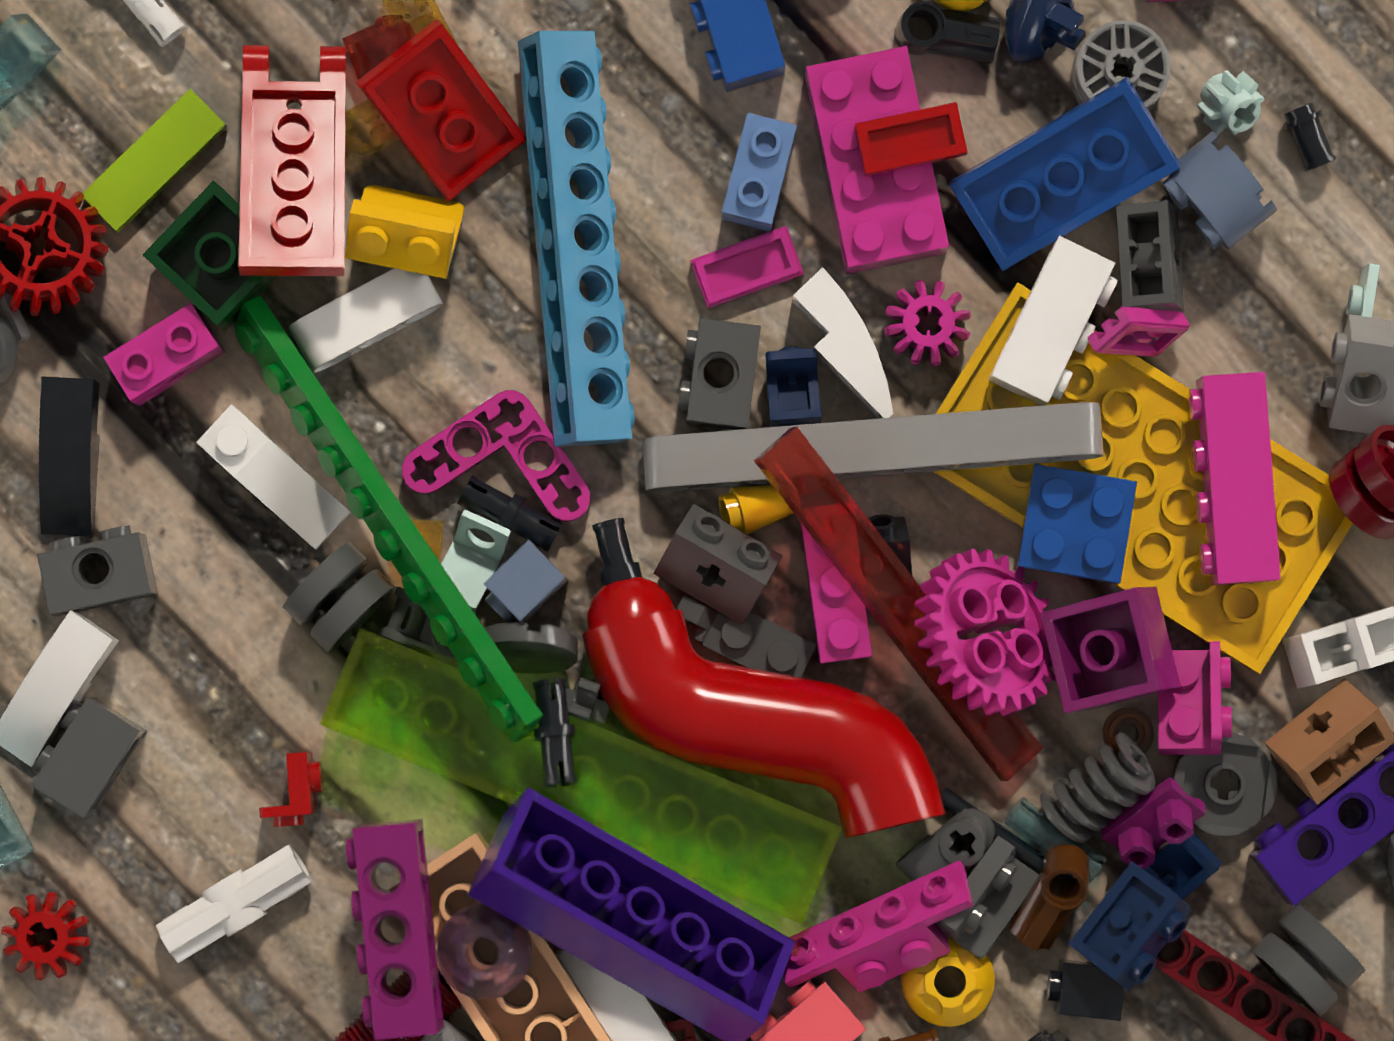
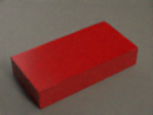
M957 102L855 123L854 126L865 177L962 157L968 153Z

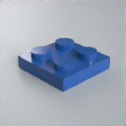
M1034 464L1016 567L1120 584L1137 481Z

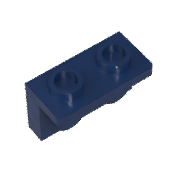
M1132 861L1068 944L1129 991L1135 983L1141 984L1151 975L1157 963L1155 957L1167 942L1172 943L1181 936L1188 925L1189 918L1187 916L1192 908L1181 897Z

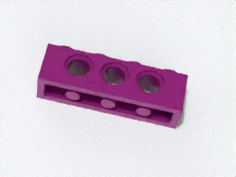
M423 819L357 826L352 829L353 838L346 839V858L349 870L357 869L359 890L352 891L351 905L354 921L362 922L364 943L357 944V963L360 975L368 974L370 995L363 996L362 1000L366 1028L373 1027L374 1040L438 1034L444 1028ZM380 863H390L398 869L400 884L396 890H385L377 883L375 873ZM385 916H396L403 921L406 927V936L402 942L393 943L383 936L381 923ZM399 968L408 973L412 982L409 994L398 995L389 989L386 977L390 969Z

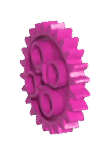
M970 549L962 554L957 553L941 561V565L929 571L931 579L920 585L926 596L915 601V605L926 616L914 622L915 626L927 632V637L918 642L919 647L930 648L933 653L926 662L927 667L939 665L942 670L937 681L938 684L942 685L951 681L954 684L952 698L957 700L967 695L968 709L972 711L983 706L986 716L999 711L1002 716H1006L1035 704V699L1046 695L1048 691L1045 685L1055 681L1056 677L1049 668L1053 665L1040 615L1050 601L1048 598L1037 599L1034 595L1038 582L1035 580L1025 584L1023 581L1024 568L1017 567L1010 571L1008 556L1003 555L994 560L990 549L979 554L975 549ZM1016 624L1019 627L1003 634L1001 631H993L1006 625ZM972 631L985 633L973 639L960 640L957 635L964 636Z

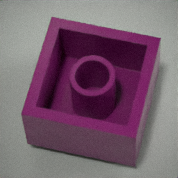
M1135 587L1040 613L1064 714L1088 711L1181 687L1157 587Z

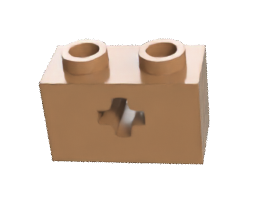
M1343 678L1268 739L1265 744L1283 773L1318 805L1394 743V733L1379 708Z

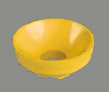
M947 937L950 953L932 960L925 966L914 968L901 974V986L909 1007L920 1018L937 1026L954 1027L968 1023L985 1010L994 991L995 974L988 955L984 959H978ZM946 966L959 968L965 976L964 989L955 997L942 996L937 992L934 985L936 974Z

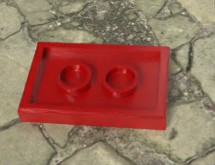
M438 19L430 23L355 82L447 202L526 141L524 133Z

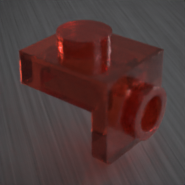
M383 15L375 19V24L342 38L358 80L413 38L416 33L407 21H404L402 15Z

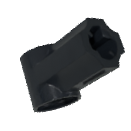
M917 2L910 5L897 21L895 39L899 47L907 46L908 53L912 55L929 53L991 64L994 61L998 46L1000 18L941 9L930 2ZM914 17L926 19L933 29L932 38L928 40L914 38L908 29L909 19Z

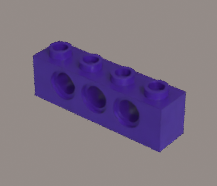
M1394 743L1318 805L1310 797L1306 798L1295 808L1299 814L1297 818L1284 828L1280 822H1277L1255 838L1254 841L1259 847L1249 855L1287 904L1297 905L1394 830V795L1387 796L1382 792L1379 785L1381 773L1389 767H1394ZM1353 798L1360 804L1362 816L1355 826L1347 828L1340 822L1338 810L1342 802ZM1312 829L1321 839V849L1315 857L1305 859L1298 852L1297 841L1303 832Z

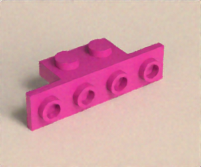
M958 860L789 937L795 941V944L784 970L785 983L791 988L836 968L860 993L869 988L878 987L889 979L914 968L925 966L932 960L950 953L947 936L936 925V922L973 906L964 864Z

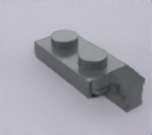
M684 595L676 610H683L686 621L697 626L692 638L702 642V646L747 668L801 678L817 646L752 612L749 613L745 622L741 625L714 608L706 607Z

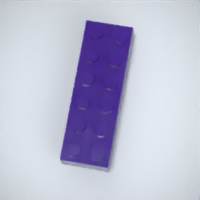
M529 787L503 814L467 894L723 1041H746L764 1025L795 944L793 939Z

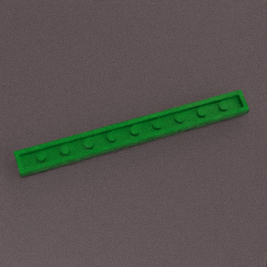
M261 295L243 303L234 326L236 338L240 346L246 353L253 354L263 369V377L272 393L279 394L289 408L290 417L296 430L301 435L308 436L318 451L321 467L329 477L336 478L346 493L349 509L356 518L364 520L374 535V543L379 554L386 561L393 563L402 577V585L407 596L414 603L421 605L430 619V626L435 638L443 646H448L459 662V671L466 684L472 689H477L488 705V715L494 726L501 732L505 731L513 744L527 737L543 716Z

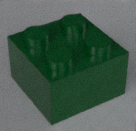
M213 180L143 253V256L209 319L226 332L237 320L243 303L261 295L278 276L239 275L240 204Z

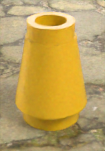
M791 483L730 487L729 493L719 495V509L722 520L747 535L798 512L797 498Z

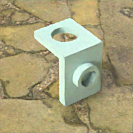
M1369 263L1361 269L1359 284L1351 285L1346 305L1347 315L1352 314L1372 318L1380 265Z
M464 510L460 517L454 540L441 564L475 613L487 590L484 583L496 572L502 560L511 531L468 510ZM475 528L485 531L495 542H485L478 539L471 533L470 529Z

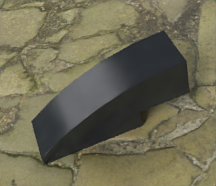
M41 376L39 506L41 534L94 537L100 435L97 434L100 383L94 379Z

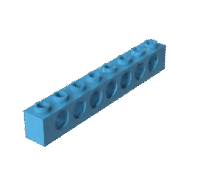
M537 31L518 41L554 446L612 444L632 439L631 429L634 425L635 413L628 397L627 377L630 372V360L627 352L624 350L622 327L625 322V308L623 302L619 299L617 277L620 272L621 261L619 253L614 246L613 225L616 218V208L614 201L610 198L608 175L611 169V156L609 150L605 147L603 127L607 110L605 101L600 94L599 83L602 56L599 48L596 46L595 31ZM560 77L568 82L570 96L566 95L562 90ZM565 127L574 135V147L566 140ZM570 178L578 184L580 190L579 198L570 189ZM575 228L583 235V249L575 241ZM580 279L583 280L588 287V300H586L580 293ZM585 330L593 338L594 346L592 351L585 345ZM590 381L597 387V402L590 397L588 391Z

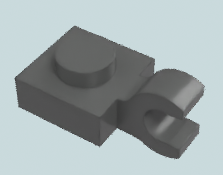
M581 677L580 681H576L573 690L566 688L568 714L587 722L589 719L606 724L611 709L605 701H602L603 697L599 690L601 684Z

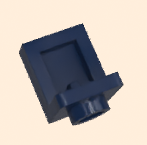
M785 347L778 351L766 352V384L770 427L822 423L817 350L814 348Z
M1194 833V835L1181 844L1166 842L1155 852V862L1144 870L1184 900L1220 868L1222 861Z

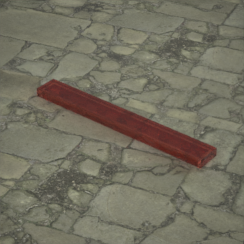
M798 427L788 429L753 461L1000 781H1009L1043 749V746L1016 711L1006 716H1002L1000 711L986 716L983 706L971 711L968 709L967 695L957 700L952 698L954 684L951 681L942 685L938 684L937 681L942 670L939 665L927 667L926 662L933 653L930 648H922L918 645L919 641L927 637V632L915 626L914 622L926 616L915 605V601L925 597L926 594Z

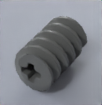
M1123 732L1115 736L1120 749L1119 752L1107 744L1100 747V754L1105 762L1103 765L1097 759L1090 756L1084 760L1088 776L1076 768L1069 772V778L1073 785L1072 789L1061 780L1053 784L1058 800H1055L1045 792L1040 795V802L1047 818L1059 831L1075 842L1084 843L1092 838L1093 830L1100 831L1108 825L1109 818L1115 819L1123 814L1124 806H1133L1139 801L1140 794L1146 795L1155 788L1154 773L1140 747Z

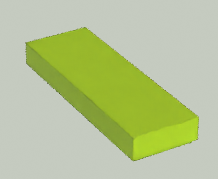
M190 88L82 193L84 199L91 206L96 207L100 216L117 233H120L228 126Z

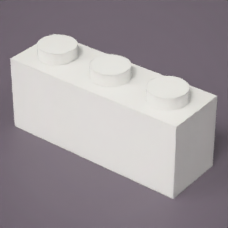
M1059 236L1052 246L988 381L1040 406L1046 405L1051 396L1060 400L1073 372L1065 369L1073 350L1081 354L1083 353L1089 342L1087 337L1095 329V326L1087 321L1096 304L1102 307L1106 306L1118 280L1110 276L1115 262Z

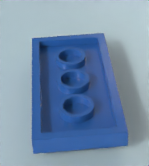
M1127 76L950 181L949 186L1001 270L1004 271L1056 241L1059 236L1062 237L1177 171L1181 165Z

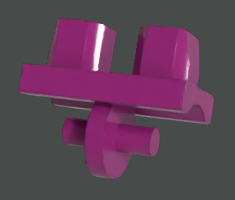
M1169 777L1146 795L1140 794L1139 801L1133 806L1124 809L1122 815L1109 820L1108 825L1101 829V835L1103 839L1118 849L1121 860L1128 865L1133 861L1144 870L1155 862V850L1164 843L1181 844L1194 835L1193 823L1206 814L1205 803L1199 798L1189 796L1174 779Z

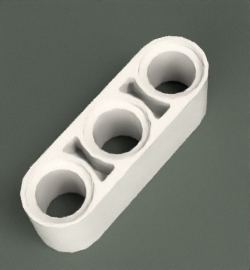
M394 268L292 323L288 329L312 373H317L433 313L443 305V302L429 275Z

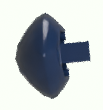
M1011 0L1005 15V40L1008 53L1013 60L1029 63L1043 59L1056 42L1075 50L1086 37V32L1078 28L1084 21V16L1075 11L1074 0Z

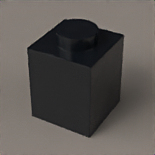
M1059 959L1058 971L1050 970L1047 982V1001L1055 1002L1054 1011L1060 1015L1121 1021L1124 987L1091 962Z

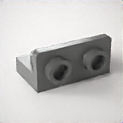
M997 836L967 878L973 906L938 921L939 928L949 939L975 957L984 959L1019 910L1039 876L1038 873L1015 858V846Z

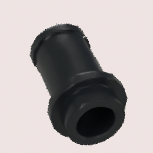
M1310 103L1284 114L1287 124L1283 127L1285 131L1291 130L1304 163L1305 172L1336 160L1319 121V117L1323 116L1321 110L1316 112L1313 103Z

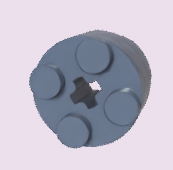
M1211 131L1178 158L1181 165L1180 169L1167 176V179L1162 182L1164 185L1162 188L1179 210L1182 211L1189 205L1199 217L1195 222V229L1213 250L1221 244L1229 250L1273 215L1277 208L1272 200L1263 207L1259 201L1262 198L1259 193L1264 190L1263 187L1227 144L1219 151L1214 145L1218 143L1219 136L1214 131Z

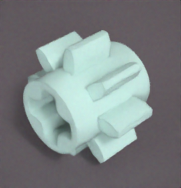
M1228 70L1211 77L1201 90L1200 98L1202 102L1197 104V108L1205 115L1203 122L1216 134H1220L1225 128L1233 135L1251 128L1260 116V104L1264 101V97L1256 91L1259 84L1244 71L1236 78Z

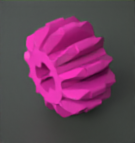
M917 280L914 284L915 300L904 289H900L896 293L898 301L906 310L897 306H888L885 311V315L889 318L901 321V323L887 326L884 330L885 336H903V339L893 348V352L896 355L902 354L909 345L915 349L910 359L911 365L918 366L922 359L923 351H928L931 366L937 367L941 364L940 347L951 358H955L959 354L957 346L950 338L959 341H967L969 339V331L954 325L969 320L971 313L969 310L953 312L952 308L962 299V295L959 292L953 293L947 301L940 298L945 289V283L942 281H937L932 295H927L924 281ZM925 311V317H928L930 312H933L938 316L939 321L935 326L938 331L936 335L930 336V330H927L925 335L917 331L916 327L920 321L917 316L918 313Z

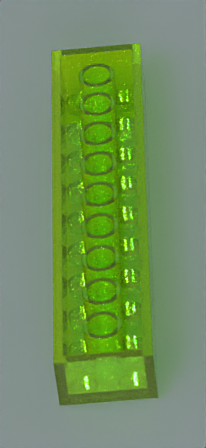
M359 629L320 725L511 804L529 787L669 869L803 924L842 827L840 825L601 726L570 715L569 723L575 725L576 736L571 738L577 784L561 787L560 783L556 784L557 787H544L541 744L535 741L534 729L530 735L513 744L505 731L501 732L494 726L488 715V705L477 689H472L466 684L458 667L366 629Z

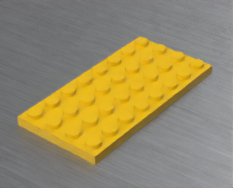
M1017 282L936 414L1040 406L988 381L1031 290ZM1088 342L1082 354L1073 350L1065 369L1073 372L1072 377L1061 399L1058 400L1051 396L1046 405L1083 402L1099 403L1104 456L1087 460L1038 463V465L1137 481L1120 584H1111L1122 591L1135 587H1157L1164 617L1208 644L1210 641H1220V652L1254 673L1261 674L1353 524L1339 508L1332 495L1329 475L1270 439L1281 580L1211 586L1210 575L1202 574L1200 564V545L1208 544L1207 525L1206 523L1198 522L1196 510L1197 492H1204L1203 471L1195 472L1193 465L1192 445L1193 441L1200 440L1199 420H1191L1190 389L1136 355L1098 353L1094 351L1090 342ZM1034 464L933 472L1023 528Z

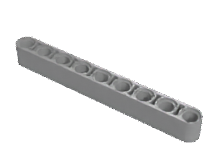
M1093 402L649 437L642 440L645 491L654 493L1077 461L1104 456L1100 404Z

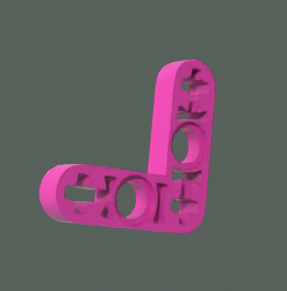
M505 390L496 394L411 451L405 457L402 465L404 481L413 491L420 494H433L505 447L549 513L556 519L563 522H573L581 519L588 512L591 504V494L586 483L563 449L554 446V436L530 400L524 394L515 390ZM508 400L512 406L521 403L525 408L519 414L522 423L516 427H513L509 422L503 423L495 429L502 438L492 443L488 430L477 421V418L487 413V418L491 423L501 416L502 410L499 406L503 402ZM465 428L477 430L483 438L481 450L472 457L461 456L454 448L456 434ZM441 442H444L448 455L459 464V467L450 472L449 466L445 462L435 469L434 475L437 480L429 485L423 479L415 482L412 477L418 470L415 462L423 458L426 462L430 463L442 456L434 448ZM535 442L547 443L554 452L552 464L542 471L530 469L524 460L526 449ZM562 465H565L569 471V474L560 476L566 488L573 490L578 487L582 493L576 499L579 508L574 512H570L567 507L558 510L554 506V502L559 499V495L551 483L545 490H542L538 484V481L552 477Z

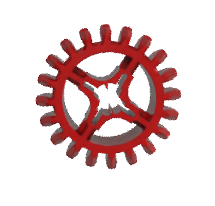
M43 177L37 178L34 191H28L24 179H17L15 182V196L7 188L0 186V241L6 243L5 249L14 252L21 262V268L18 277H16L5 268L0 260V300H2L6 293L12 295L9 309L14 312L19 310L22 300L29 301V311L32 316L39 315L41 302L47 301L50 312L58 314L61 309L59 298L61 296L72 307L78 305L80 298L76 288L88 294L94 290L95 284L88 275L94 277L102 276L105 266L96 259L106 257L108 254V246L96 242V240L105 236V225H88L97 217L98 210L96 207L92 206L80 211L78 208L84 198L80 191L74 193L68 200L63 197L66 189V184L63 181H59L56 184L53 193L45 191L46 180ZM29 210L42 211L39 219L31 225L24 226L13 223L10 227L3 224L10 217ZM57 217L63 219L74 231L79 243L80 253L70 250L71 244L62 241L57 236L54 228ZM47 227L44 237L46 242L42 255H36L33 265L29 266L32 253L30 252L31 244L27 240L33 244L34 238H39L42 229ZM66 266L73 269L69 274L54 282L32 283L37 273L43 268L53 267L62 270Z

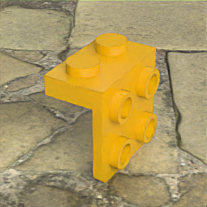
M369 185L365 187L361 200H353L350 209L345 258L446 279L463 220L464 206L456 201L450 200L447 202L441 198L378 185Z

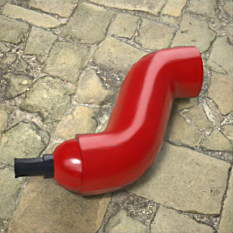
M624 518L611 519L592 525L603 570L599 571L602 588L592 598L587 613L588 631L582 634L590 669L596 683L601 684L599 689L601 695L628 731L654 749L691 763L823 788L835 799L845 838L877 832L945 814L938 781L923 747L898 715L870 696L836 684L704 659L696 653L691 645L683 610H675L670 596L656 582L643 578L639 562H633L624 526Z

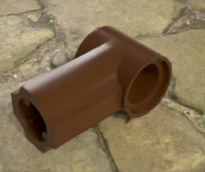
M1059 844L1046 853L1042 871L1010 923V932L1019 939L1021 944L1036 951L1039 949L1049 950L1074 908L1080 906L1086 900L1090 864L1088 856L1082 849L1071 844ZM1069 874L1075 878L1063 880L1056 877V875Z

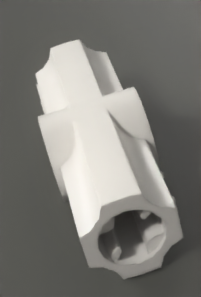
M289 844L246 871L242 872L240 869L202 892L203 897L164 918L162 922L155 926L168 952L175 958L177 963H180L224 935L230 937L268 914L266 912L267 909L304 889L313 880L301 857L292 845Z

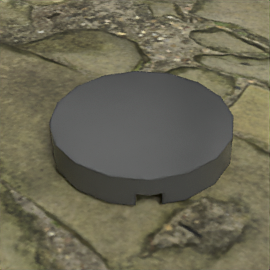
M522 622L498 623L485 627V630L514 673H553L569 669L577 663V638L562 628L545 624V626L541 625L540 633L527 631L528 624H522Z

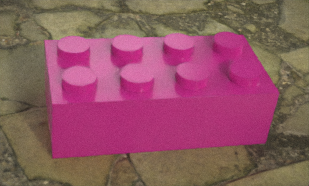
M907 46L806 66L804 78L846 275L945 255L949 249V242L932 163L865 177L854 128L855 123L920 110Z

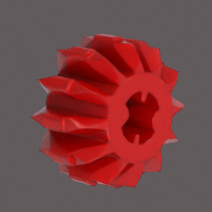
M48 892L43 905L36 894L29 895L25 898L28 912L18 906L12 907L9 911L10 916L19 926L8 925L2 927V935L16 937V944L7 946L3 949L5 956H12L19 952L23 955L15 967L19 973L25 972L34 962V977L36 980L41 981L46 978L49 966L57 978L67 975L65 960L75 966L80 965L84 961L82 955L73 946L85 947L91 944V937L76 935V928L87 925L89 919L87 916H81L74 920L69 917L77 906V902L73 899L66 901L58 910L59 897L57 892ZM40 923H42L45 929L54 927L56 930L57 938L50 941V943L55 945L53 949L50 948L48 943L39 944L37 942L35 934L42 932V929L38 927Z

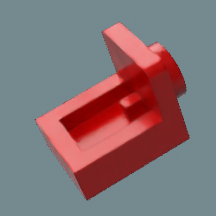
M312 752L286 754L290 805L259 808L260 818L273 817V827L304 825V815L316 813L315 793L323 792V771L321 761L313 762Z

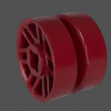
M1382 425L1375 429L1356 448L1350 450L1337 461L1329 472L1330 489L1339 508L1360 530L1379 539L1394 537L1393 425Z

